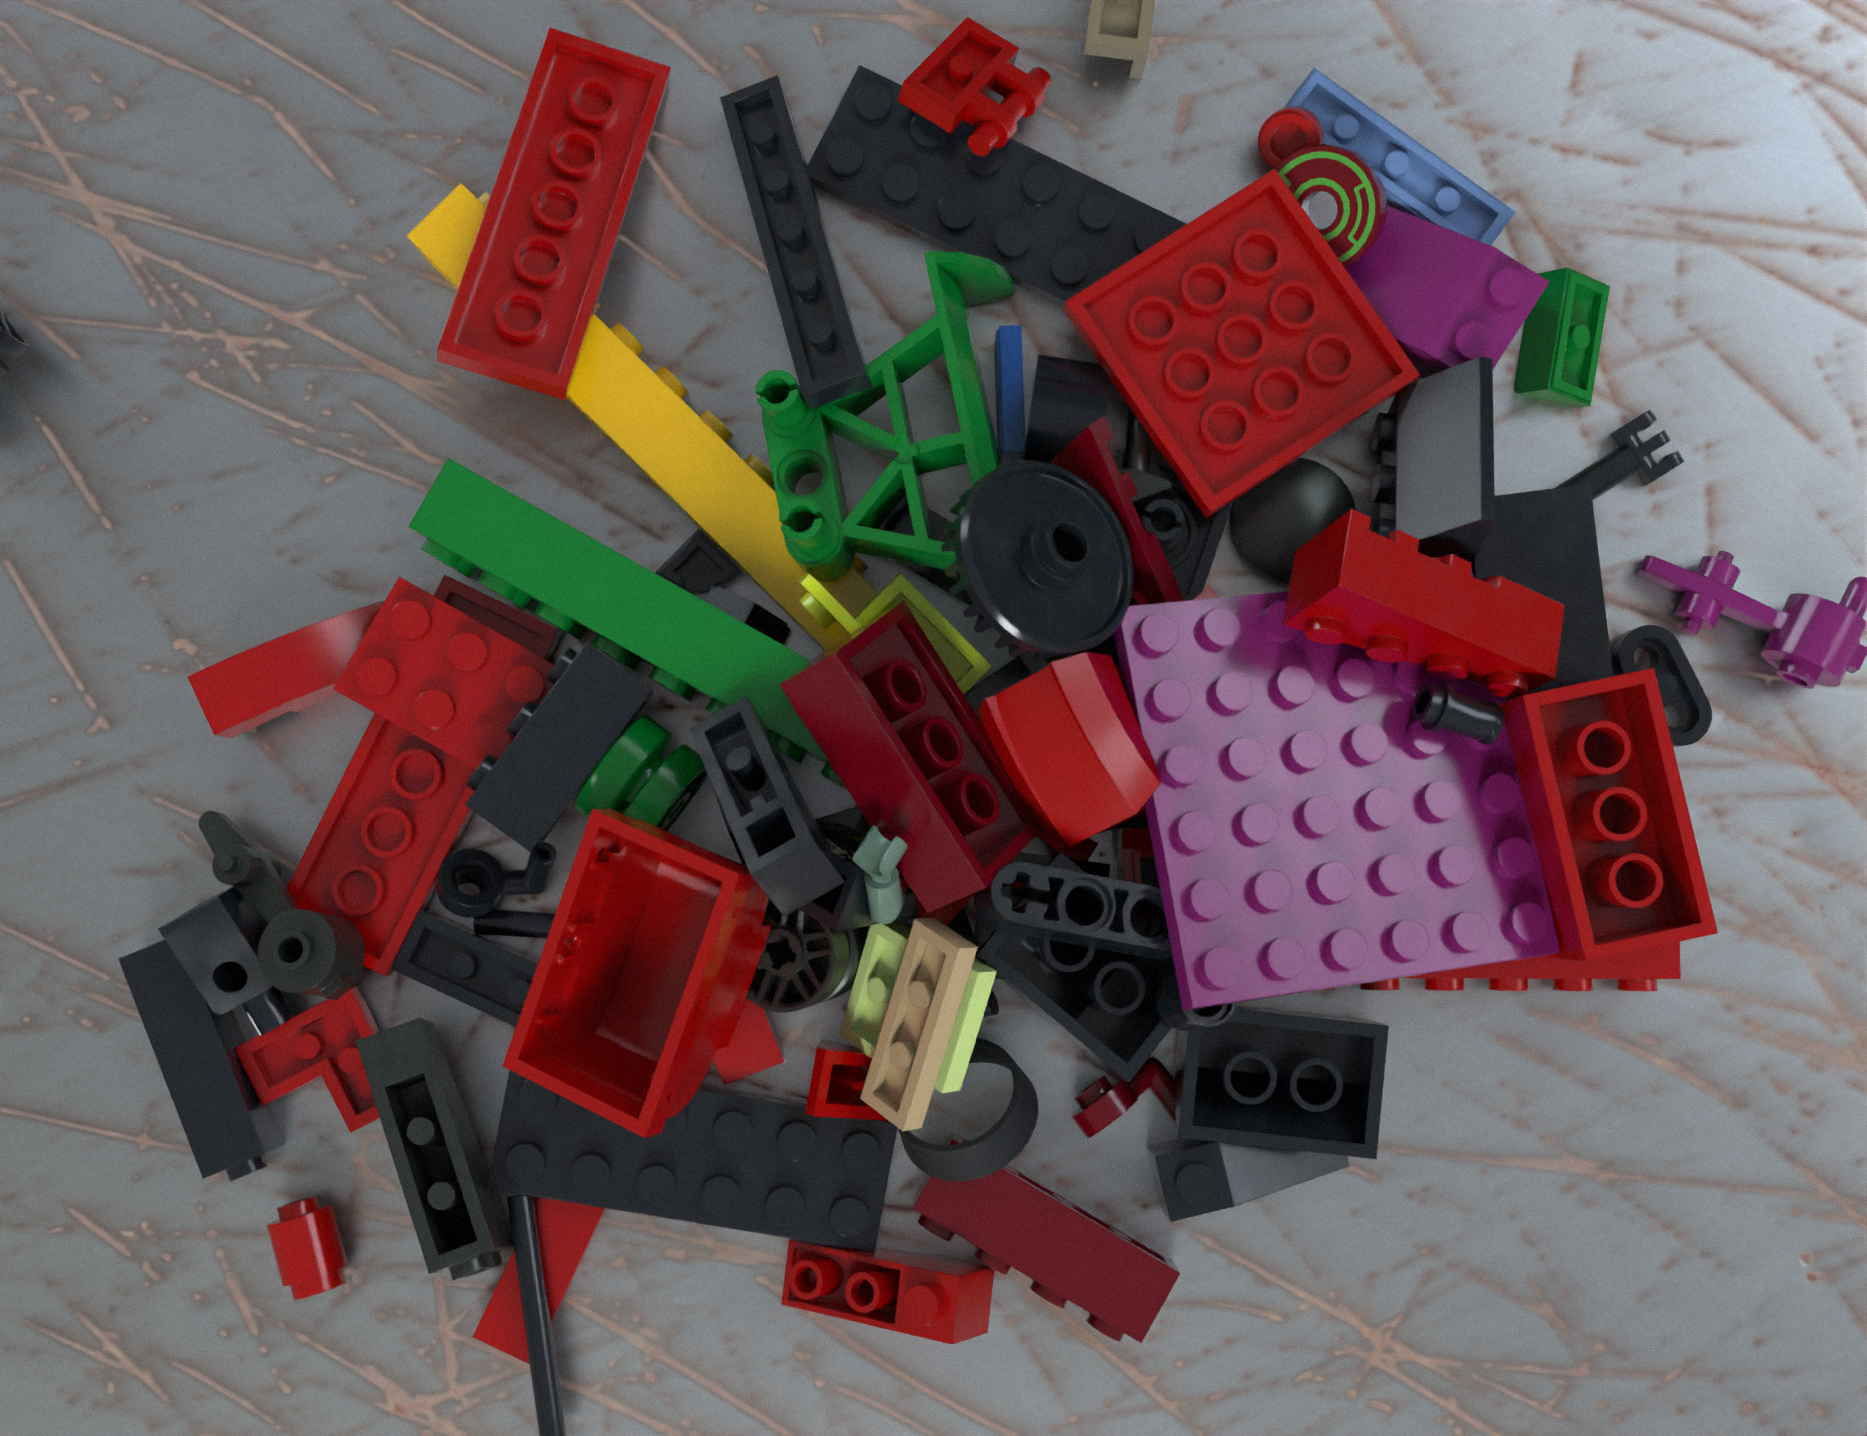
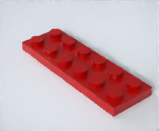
M551 27L549 28L437 348V362L566 401L664 98L671 67Z
M446 575L443 576L434 594L436 598L548 661L563 633L553 626ZM374 713L287 886V890L297 904L298 909L334 915L351 922L360 932L364 942L365 960L363 966L383 976H391L394 973V970L391 968L418 911L425 910L437 886L442 863L448 856L453 854L474 812L465 803L474 793L466 784L476 769Z

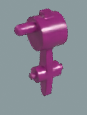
M1719 551L1716 557L1703 556L1695 572L1651 555L1644 557L1638 569V573L1641 576L1683 596L1675 615L1684 621L1681 629L1688 634L1697 635L1700 628L1713 630L1720 614H1724L1769 634L1761 656L1769 664L1777 668L1776 674L1780 678L1796 686L1808 689L1814 688L1815 684L1837 687L1841 684L1846 671L1853 674L1860 670L1867 655V647L1860 644L1867 630V622L1863 619L1867 609V577L1860 576L1852 579L1839 604L1814 595L1794 593L1788 596L1782 611H1778L1733 589L1741 571L1732 564L1734 556L1726 551Z

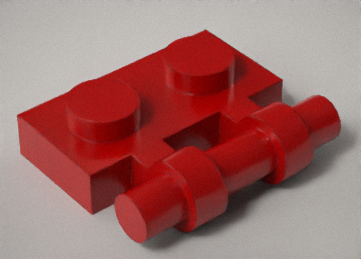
M967 17L903 81L898 101L950 134L963 120L975 127V131L968 138V146L975 155L984 157L993 148L1003 147L1014 136L1017 130L1016 123L1020 118H1027L1033 115L1042 105L1045 97L1044 92L1051 85V77L1041 67H1034L1027 74L1014 66L1019 48ZM993 90L1003 96V101L998 104L986 95Z

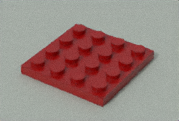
M1276 169L1271 170L1065 301L1063 311L1101 367L1110 376L1112 383L1205 518H1208L1390 399L1402 388L1415 382L1420 376L1417 369Z

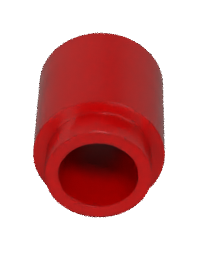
M315 1195L277 1207L279 1219L267 1224V1229L282 1285H290L293 1299L298 1300L314 1296L346 1283L343 1267L348 1265V1260L333 1205L319 1206Z

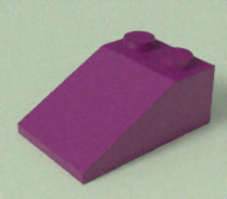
M1386 205L1387 217L1379 241L1361 260L1346 268L1347 272L1417 369L1420 379L1477 357L1492 358L1494 369L1549 281L1493 246Z

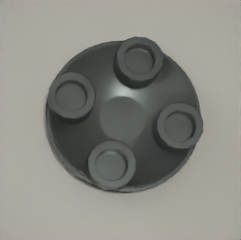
M1298 458L1234 500L1231 514L1232 532L1238 549L1256 574L1290 582L1295 552L1350 509L1356 510V506L1347 485L1334 471L1316 461Z

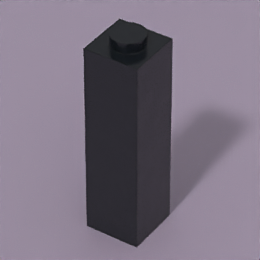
M165 939L118 958L202 1178L204 1179L226 1170L231 1182L268 1166L264 1153L283 1146L285 1143L270 1105H262L234 1049L245 1043L233 1009L220 1016L212 1011Z

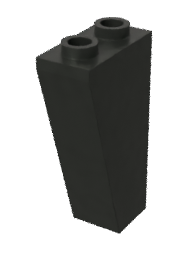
M419 1017L357 1040L358 1051L429 1274L449 1270L452 1281L476 1275L503 1264L499 1252L514 1247L512 1231L497 1191L487 1189L490 1173L433 1022Z

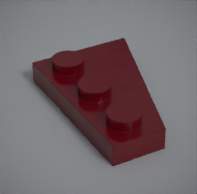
M1105 416L1084 429L1049 463L1071 471L1090 484L1105 499L1116 514L1127 537L1133 562V591L1129 606L1185 601L1156 533L1143 528L1131 500L1138 492L1129 471L1119 473L1106 443L1114 437Z

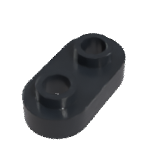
M1644 625L1625 632L1617 639L1611 652L1612 669L1615 675L1641 671L1642 669L1635 664L1634 654L1638 648L1645 650L1650 656V666L1648 669H1655L1663 707L1671 705L1679 714L1677 725L1675 727L1668 725L1673 747L1686 746L1699 741L1707 733L1711 725L1712 709L1677 638L1667 629L1656 625Z

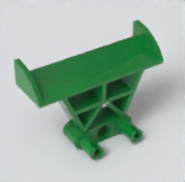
M931 251L924 253L936 315L866 365L873 386L871 388L810 410L802 396L800 385L797 384L795 378L790 373L783 370H772L765 373L758 380L755 393L760 396L757 402L762 407V423L779 508V521L782 524L780 528L791 557L805 573H810L816 580L828 582L843 577L850 570L855 559V553L944 570L956 561L955 551L942 552L941 548L945 542L934 540L921 474L968 464L971 484L973 486L978 480L1001 466L968 307L1008 298L1015 294L1013 280L1003 266L988 258L963 252ZM945 353L961 431L914 443L902 383ZM887 395L894 435L857 416ZM833 433L890 461V464L850 514H848ZM809 473L823 474L822 482L814 492L808 495L795 494L796 485L803 476ZM906 494L915 536L880 530V526Z

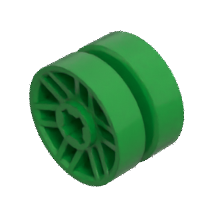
M644 715L623 733L597 765L579 793L575 802V809L588 819L592 809H611L618 813H623V815L632 819H640L668 831L694 798L708 773L700 754L687 744L676 748L664 760L672 745L674 736L650 716Z

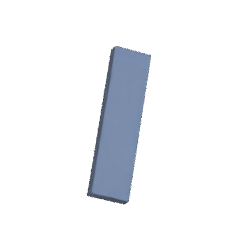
M1316 68L1312 69L1285 105V107L1297 106L1305 108L1318 118L1324 133L1323 145H1335L1355 151L1369 162L1367 164L1373 168L1375 175L1379 176L1386 190V205L1490 246L1515 214L1514 210Z

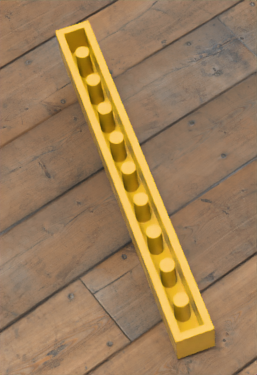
M461 183L407 235V238L421 255L457 290L490 199V195L486 192L477 199ZM598 302L595 311L600 307ZM594 314L567 399L823 651L847 637L849 634L836 621L827 629L824 628L799 602L807 593L797 582L805 572L791 557L785 545L784 535L780 528L782 524L779 521L780 514L776 492L771 488L774 485L772 472L754 454L751 453L743 460L726 443L733 437L732 433L709 410L706 409L698 416L682 400L689 392L669 370L661 366L654 373L638 357L644 351L643 346L623 325L617 322L609 329ZM856 554L850 570L843 577L828 582L818 581L852 617L878 593L861 576L868 567Z

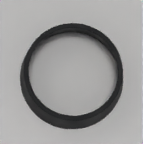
M976 1038L969 1063L997 1064L1012 1072L1013 1093L1010 1103L1000 1120L992 1128L975 1139L955 1145L931 1144L917 1138L909 1130L901 1131L898 1128L904 1149L910 1160L921 1171L932 1177L957 1182L975 1180L990 1175L1017 1157L1033 1134L1038 1118V1099L1035 1088L1012 1057L1002 1047L991 1041Z

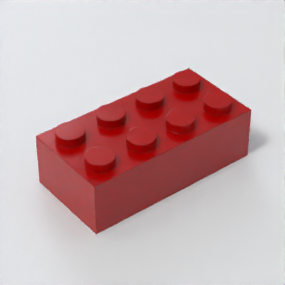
M1650 668L1531 693L1501 702V708L1505 712L1504 721L1521 794L1544 876L1560 948V959L1587 962L1718 934L1655 669Z

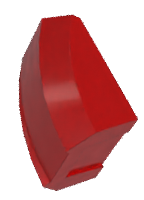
M1084 652L1050 662L1049 666L994 696L985 698L978 709L988 737L1017 792L1049 838L1071 847L1137 814L1161 784V776L1141 733L1138 720L1111 655Z

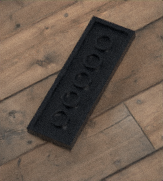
M861 65L858 66L807 165L813 186L948 252H963L988 258L1003 266L1014 284L1061 307L1064 306L1065 301L1186 225V223L1013 139H1010L1001 148H993L984 157L975 155L967 143L969 136L975 131L974 126L963 120L950 134L898 101L902 85Z
M509 1070L487 1189L875 1252L897 1127L886 1120L811 1116L805 1114L806 1104L699 1086L689 1103L678 1114L666 1120L662 1133L643 1138Z

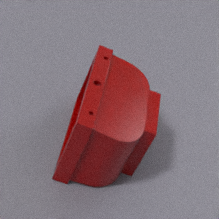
M592 809L502 1066L643 1138L662 1133L666 1120L678 1114L698 1090L708 1072L716 1050L729 1047L772 924L763 920L769 897L751 876L748 867L643 820L632 819L611 809Z

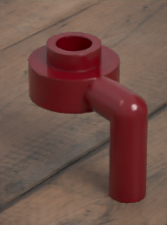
M1149 1057L1130 1082L1118 1079L1111 1084L1103 1075L1083 1089L1074 1098L1080 1108L1072 1115V1119L1084 1135L1090 1138L1123 1115L1138 1101V1097L1150 1089L1176 1123L1175 1080L1157 1058Z

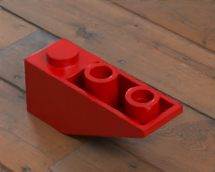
M789 1239L781 1305L953 1345L988 1333L994 1269L987 1265L940 1255L876 1248L875 1252Z

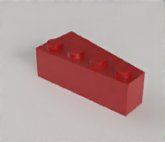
M1350 509L1295 552L1283 625L1305 631V637L1311 641L1328 645L1346 643L1366 649L1367 656L1372 659L1390 663L1402 661L1427 667V673L1433 677L1444 680L1468 679L1487 685L1486 689L1491 694L1506 698L1527 695V692L1554 680L1556 677L1565 605L1502 576L1486 577L1479 580L1472 576V563L1453 554L1433 558L1418 552L1420 539L1400 530L1390 532L1389 539L1369 530L1371 517L1354 509Z

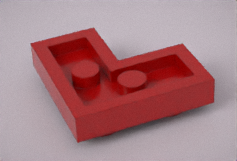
M357 986L351 987L338 1000L327 999L294 1016L279 1027L261 1036L258 1035L234 1048L263 1106L322 1076L350 1133L380 1118L356 1044L357 1040L376 1034L380 1030Z

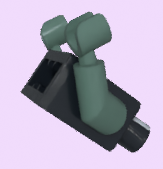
M816 821L845 882L798 909L835 931L893 922L901 912L907 896L906 883L902 873L896 866L907 850V844L897 836L892 842L879 833L878 828L874 825L864 836L850 827L841 824Z

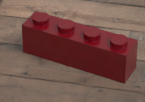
M951 1131L943 1145L961 1144L968 1142V1140ZM1009 1164L990 1175L969 1181H946L926 1174L913 1197L912 1208L921 1213L917 1222L926 1230L946 1241H951L955 1234L977 1246L974 1256L985 1265L1005 1275L1013 1267L1033 1279L1030 1289L1037 1295L1060 1308H1064L1069 1300L1090 1313L1086 1321L1093 1328L1118 1342L1126 1334L1142 1343L1181 1274L1174 1262Z

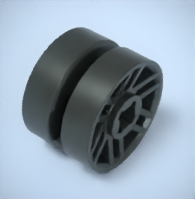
M769 898L763 920L772 924L746 997L763 1009L787 1013L834 999L852 988L868 935L866 926L835 931L800 909H796L784 916Z

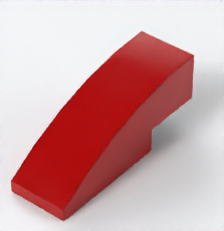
M384 601L351 610L303 627L188 676L213 734L232 739L288 711L298 713L338 694L339 692L333 690Z

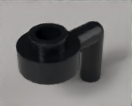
M543 842L537 851L530 852L526 869L503 870L495 857L479 849H463L454 852L441 865L436 887L438 898L441 904L451 913L461 917L474 918L490 912L499 902L501 895L540 894L547 888L557 856L556 849L550 843ZM463 883H472L479 888L480 893L477 895L464 894L458 890V886Z

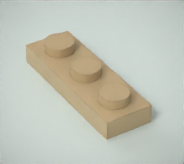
M935 918L914 919L860 1099L901 1131L922 1128L978 949L976 945Z

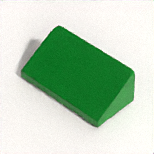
M1568 267L1537 273L1548 280L1549 283L1525 319L1514 392L1529 398L1589 407L1592 402L1610 286Z

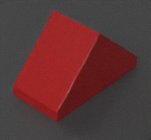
M821 1040L816 1049L805 1114L817 1117L888 1121L860 1099L872 1059L854 1045Z

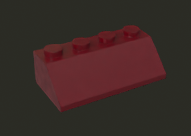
M904 600L813 658L779 684L793 705L795 712L802 719L830 762L833 771L839 776L865 816L870 828L872 825L876 826L879 833L891 842L897 836L907 844L908 848L896 866L927 913L985 889L993 881L999 869L1008 865L1042 829L1005 771L985 727Z

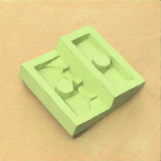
M895 920L888 924L870 925L839 1032L840 1036L871 1059L912 928ZM974 958L934 1087L940 1093L961 1091L997 973L995 969L977 958Z

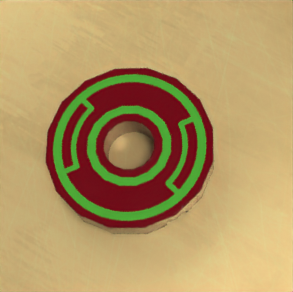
M1335 145L1302 148L1282 160L1276 167V171L1308 216L1310 201L1317 193L1324 191L1334 197L1338 210L1336 219L1325 229L1317 226L1316 228L1346 269L1361 260L1379 241L1387 217L1386 190L1379 176H1376L1373 168L1367 164L1369 162L1357 152Z

